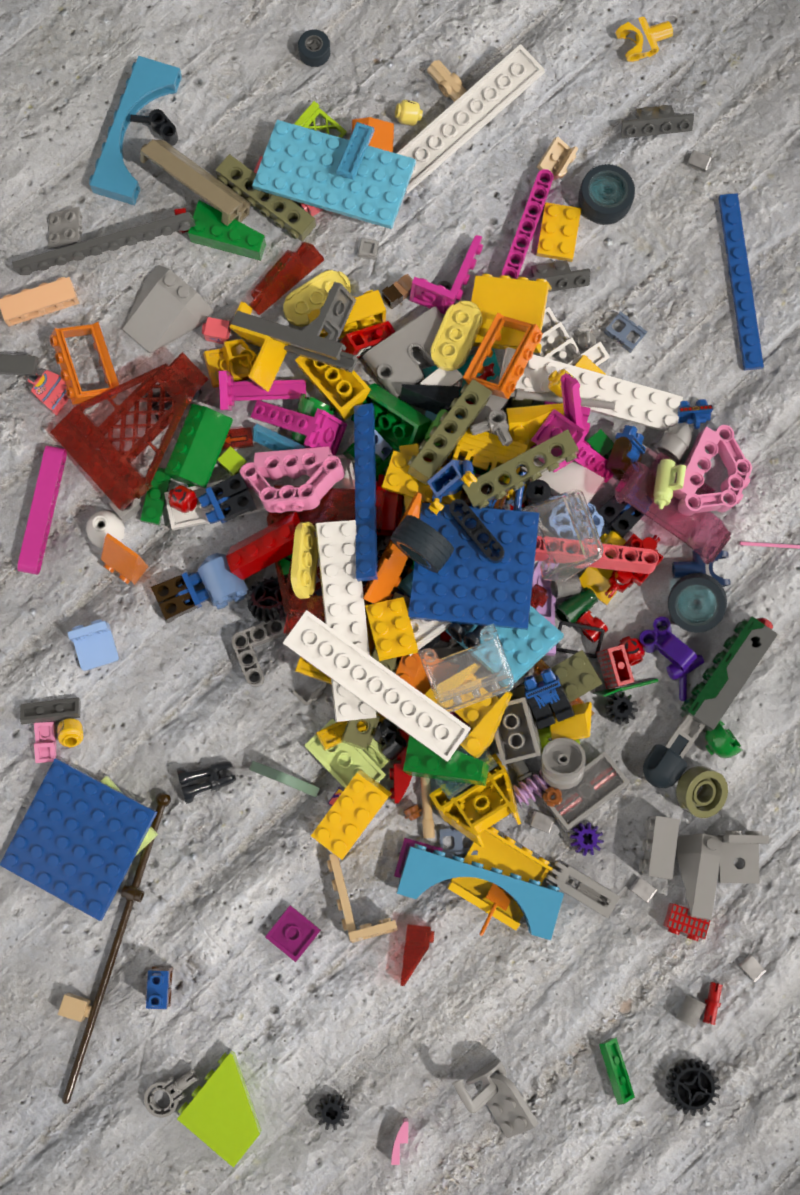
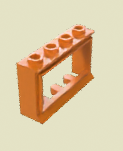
M497 313L463 376L468 385L474 379L491 390L493 395L509 399L511 393L515 390L519 378L523 375L528 361L532 358L537 344L542 339L543 333L537 324L519 321ZM503 326L525 332L499 384L476 378L478 373L482 374L484 372L482 364L486 357H492L493 351L491 347L495 340H501L502 335L500 331Z
M99 322L90 325L54 328L50 335V344L55 349V359L57 364H60L61 378L66 383V393L68 398L71 399L72 405L116 398L121 389ZM92 334L93 346L97 350L99 365L103 368L105 383H108L109 388L82 392L65 338Z

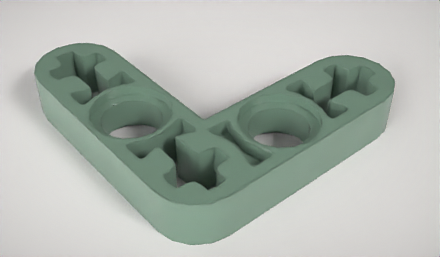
M252 761L249 770L314 797H317L320 789L255 761Z

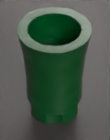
M585 587L579 594H574L564 602L556 605L555 612L561 621L576 623L581 616L598 602V598L592 589Z

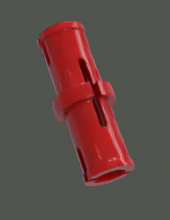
M710 982L708 999H705L704 1023L716 1024L718 1007L721 1006L719 1001L723 987L722 984Z

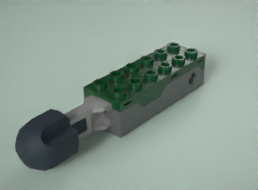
M751 616L737 623L733 629L735 634L731 638H727L723 644L724 650L720 653L718 652L712 660L714 665L710 669L707 668L702 675L703 681L699 684L697 683L692 689L691 693L693 696L689 700L686 699L680 707L682 710L680 716L683 719L665 746L661 744L654 745L643 763V773L646 780L652 786L669 788L679 781L687 769V762L683 757L701 731L706 733L708 730L715 729L778 634L772 630L773 624L763 617L756 619Z

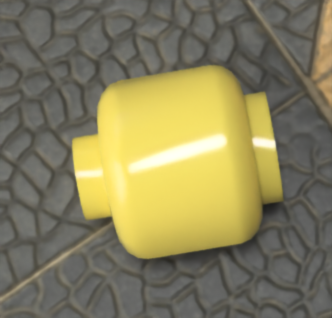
M404 99L397 103L395 118H397L400 124L414 126L417 121H421L423 110L420 109L418 102Z

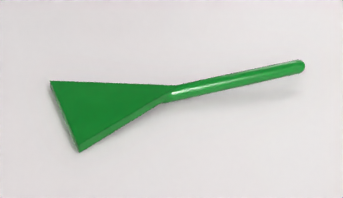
M658 679L625 687L594 691L593 694L605 697L618 691L656 683Z

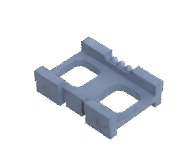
M620 311L605 329L604 333L611 339L615 338L617 342L623 344L622 347L631 353L647 334V331L639 325L636 326L633 321L628 320V316ZM616 320H620L625 324L621 332H617L612 328ZM631 331L636 332L640 336L634 344L626 338Z
M439 829L440 848H443L444 836L454 837L455 847L453 849H442V852L446 853L445 857H453V854L460 855L465 853L466 855L469 848H464L462 844V836L464 834L457 829L452 831L451 829ZM473 851L471 855H478V851Z

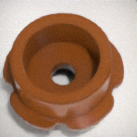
M549 787L543 794V800L550 807L559 805L562 802V792L558 788Z
M415 804L403 811L405 814L404 818H409L412 821L421 816L419 812L422 809H419L418 805Z

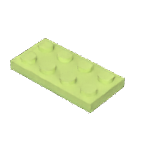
M331 719L322 729L336 722ZM314 735L304 745L344 788L347 787L360 769L378 783L386 776L362 749L342 742L325 751L317 735Z

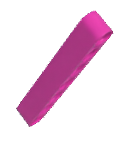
M542 169L537 174L501 275L511 276L513 279H518L552 186L554 176L548 169ZM541 179H546L548 182H542ZM535 195H540L542 198L538 199ZM529 211L536 212V215H531ZM524 227H528V228H530L531 230H530V231H525L523 228H524ZM522 243L525 247H518L517 244ZM511 260H517L519 263L513 264Z
M47 445L44 449L19 556V572L35 575L40 573L67 457V450L64 448Z

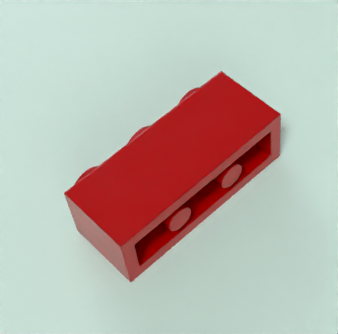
M379 475L378 481H376L377 535L392 536L402 518L404 495L382 489L385 475Z

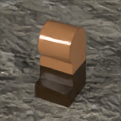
M409 274L402 276L390 287L387 286L382 290V298L391 309H394L410 295L413 279Z

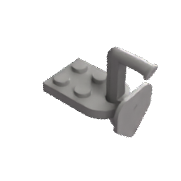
M497 1058L475 1072L466 1081L467 1085L479 1080L483 1082L482 1089L473 1098L470 1097L465 1089L463 1079L453 1082L452 1085H454L457 1094L470 1113L478 1112L487 1104L505 1136L510 1138L535 1128L539 1123L517 1087L506 1077L505 1067L500 1059Z

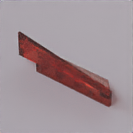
M303 242L296 252L287 250L251 291L253 300L249 303V306L257 315H261L324 261V257L313 244Z

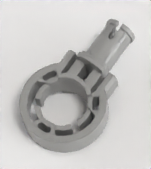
M190 1069L169 1086L168 1084L175 1079L173 1076L167 1080L154 1082L147 1089L144 1096V1104L148 1112L160 1118L171 1115L179 1106L180 1100L186 1097V1094L184 1092L177 1098L175 1097L199 1080L197 1074L190 1078L195 1071ZM155 1087L156 1089L152 1092V1095L150 1096L152 1088ZM158 1090L166 1092L170 1097L169 1106L164 1108L166 1112H162L163 1107L158 1106L154 1101V1093Z

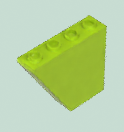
M231 1051L229 1054L225 1052L218 1060L220 1066L216 1071L211 1069L204 1079L207 1082L204 1086L198 1085L191 1094L194 1097L189 1104L185 1102L178 1110L180 1116L177 1120L234 1168L262 1130L236 1054Z

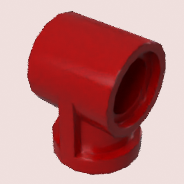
M590 610L576 621V624L602 628L605 633L608 631L604 622L597 616L593 617ZM581 629L582 633L592 643H595L600 637L601 632Z

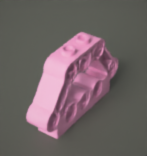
M721 425L715 431L705 427L699 432L684 464L686 471L683 488L673 490V496L680 500L678 503L679 512L686 517L692 516L695 513L709 511L722 513L739 504L742 500V491L750 482L749 475L752 471V465L744 457L734 438V431L730 426ZM718 453L728 470L729 476L721 484L722 492L695 494L696 490L704 484L703 475L711 468L710 459Z
M328 446L255 453L254 462L246 463L241 467L240 474L246 486L253 489L258 495L266 511L283 513L316 508L321 498L332 486L344 478L345 471L340 459L332 455ZM302 475L310 477L305 484L296 488L286 485L281 489H275L265 480V478L280 480L285 476H289L292 479L299 478Z

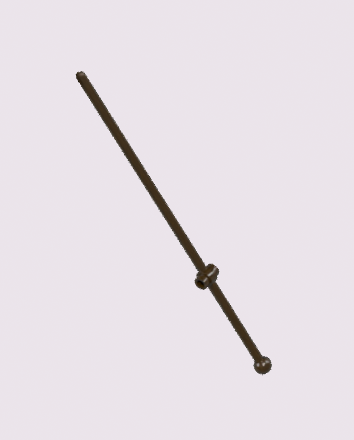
M159 793L156 796V804H158L156 812L158 813L151 824L156 833L164 809L171 802L170 795ZM155 838L142 851L132 885H125L122 889L121 896L125 897L127 901L62 1098L64 1104H68L71 1100L134 902H141L143 900L145 892L140 890L139 886Z

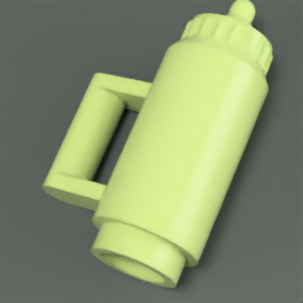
M670 459L661 460L657 466L653 496L654 503L659 505V509L669 505L673 497V490L682 489L684 485L686 466H675V462Z

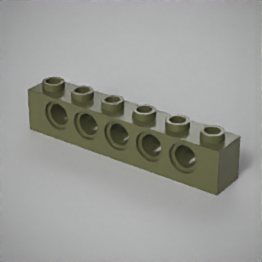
M229 154L217 167L216 174L219 181L229 186L238 195H241L250 203L251 207L255 206L264 217H270L274 220V223L279 228L286 229L292 238H298L303 242L316 227L315 218L292 200L256 189L247 190L248 187H252L256 173ZM235 176H239V177H240V178L237 179V180H234V179H233V177H235ZM264 197L269 198L267 201H261ZM277 208L283 209L281 212L275 211ZM291 219H297V222L291 223L289 221Z
M474 379L469 385L467 383L464 385L460 392L462 394L460 398L453 400L450 405L452 409L449 413L445 412L440 419L441 424L438 427L434 426L429 434L430 439L427 442L423 441L418 449L420 452L417 457L413 455L408 462L410 466L408 474L428 486L427 481L438 472L491 397L492 391ZM455 415H461L463 418L459 419ZM445 429H450L453 433H447ZM435 443L441 444L442 447H441V448H438V447H436L434 444H435ZM423 458H429L432 462H426Z
M567 429L477 478V482L471 483L470 487L466 484L463 485V489L474 508L478 507L480 510L490 504L489 501L496 498V500L505 497L507 491L511 489L516 491L522 488L524 482L530 479L531 481L542 477L541 473L547 470L549 472L554 471L560 467L559 464L566 460L568 463L576 459L579 449ZM554 448H559L562 450V455L555 457L551 454V451ZM541 457L545 460V463L542 466H536L533 463L534 460ZM519 467H525L527 473L520 476L516 473V470ZM500 477H509V483L501 485L499 483ZM485 485L492 487V492L488 495L481 492L482 487Z

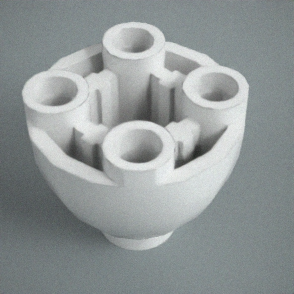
M111 511L96 512L87 522V536L93 545L100 549H103L107 533L118 541H121L125 536L123 521L117 514ZM104 522V527L99 528V524H103Z

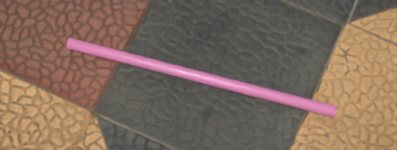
M740 541V545L800 549V545Z

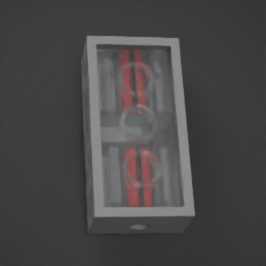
M603 752L585 766L583 779L578 785L570 789H559L562 792V802L559 805L550 807L544 800L542 802L567 833L628 787L630 782L609 755Z

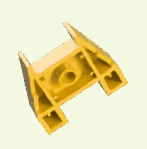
M473 663L429 689L425 696L443 709L448 705L473 728L460 745L474 758H479L493 742L494 735L512 696V693L508 691L502 697L498 696L474 673L481 666L479 663Z
M496 753L483 760L489 766L486 786L475 785L454 798L446 784L429 794L443 820L482 848L484 844L479 833L509 814L513 816L518 825L521 824L510 777Z

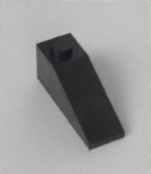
M402 384L400 400L434 414H438L441 409H446L449 412L452 409L450 405L455 398L459 399V387Z

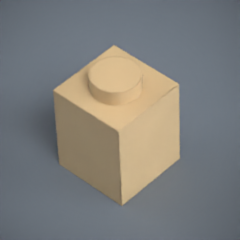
M67 993L63 997L58 1015L82 1022L85 1020V1017L88 1018L92 1009V1006H90L91 1000Z

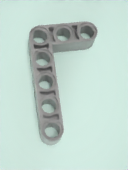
M308 604L294 610V613H289L288 618L283 617L282 621L275 620L274 624L279 623L282 625L280 632L272 631L274 624L270 620L268 623L263 622L234 634L231 640L249 685L259 687L264 683V674L253 648L288 635L292 631L290 619L305 613L306 610H317V616L321 620L322 612L318 605ZM261 630L264 632V637L259 640L255 639V632ZM239 638L246 639V644L242 647L236 645V641ZM251 655L253 657L252 663L244 664V657ZM253 673L260 674L258 682L250 681V676Z

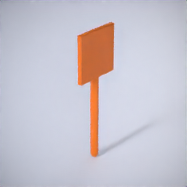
M492 883L486 896L494 904L479 933L480 936H483L496 907L499 906L506 911L512 899L505 890Z

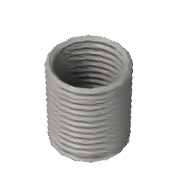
M575 573L552 578L550 581L551 591L556 599L579 594L581 591L580 579Z
M686 995L677 1013L678 1015H676V1019L695 1028L706 1004Z

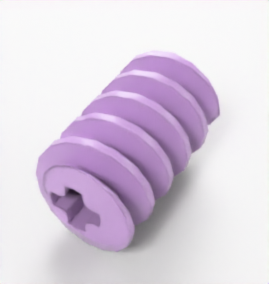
M539 770V776L535 773L532 774V780L529 777L525 778L526 784L519 781V788L516 785H512L515 800L520 808H522V802L528 806L529 798L535 802L536 794L542 798V791L546 792L547 788L552 787L542 777L541 770Z

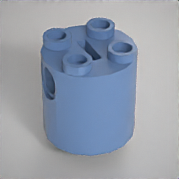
M215 553L205 558L197 571L211 598L212 604L219 610L228 606V603L233 600L239 602L245 599L248 588L244 580L231 573L226 555Z

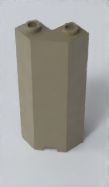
M152 139L148 144L142 146L140 150V161L142 163L150 159L154 164L222 212V223L228 226L234 219L242 222L249 215L250 203L166 141Z

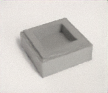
M361 238L358 257L376 260L379 241Z

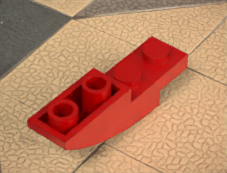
M401 728L398 731L405 739L407 746L397 756V760H401V764H394V768H390V780H394V788H390L392 793L390 800H394V804H399L412 776L403 771L409 734Z

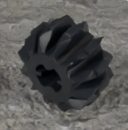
M621 692L620 697L617 693H614L613 698H607L610 704L604 705V708L610 709V711L606 712L605 715L609 716L612 714L611 722H614L617 718V724L621 725L622 720L625 724H628L629 718L635 719L633 713L638 712V709L632 708L633 705L637 704L636 701L630 702L632 695H628L625 698V692ZM623 704L622 707H625V710L620 713V709L617 710V707Z
M327 1094V1101L321 1097L320 1103L322 1105L318 1104L315 1107L316 1110L320 1111L315 1113V1118H321L318 1123L320 1126L326 1122V1130L329 1129L330 1124H333L334 1130H337V1123L343 1127L345 1123L342 1119L349 1118V1115L344 1113L349 1110V1106H343L346 1102L344 1098L338 1102V1094L335 1095L334 1100H332L331 1094ZM330 1107H333L334 1111L337 1110V1112H335V1116H331V1113H327L329 1112Z

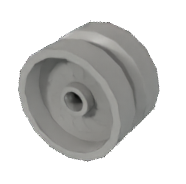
M556 738L544 747L541 757V773L546 783L561 790L570 789L578 785L583 779L586 762L585 751L581 745L572 739Z

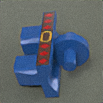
M706 399L696 401L695 406L691 407L688 401H680L678 423L693 424L694 429H699L700 423H706V421L711 420L713 406L708 405Z

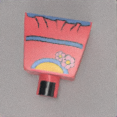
M48 370L42 376L38 374L36 376H29L28 382L34 385L31 392L57 416L69 400L65 381L62 380L60 375Z

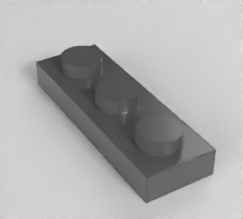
M80 698L21 704L20 722L23 725L80 718Z

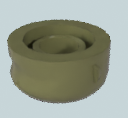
M695 766L688 769L680 777L676 787V798L680 807L699 818H709L717 814L724 806L728 796V785L724 776L705 766ZM702 786L700 793L697 795L699 787Z

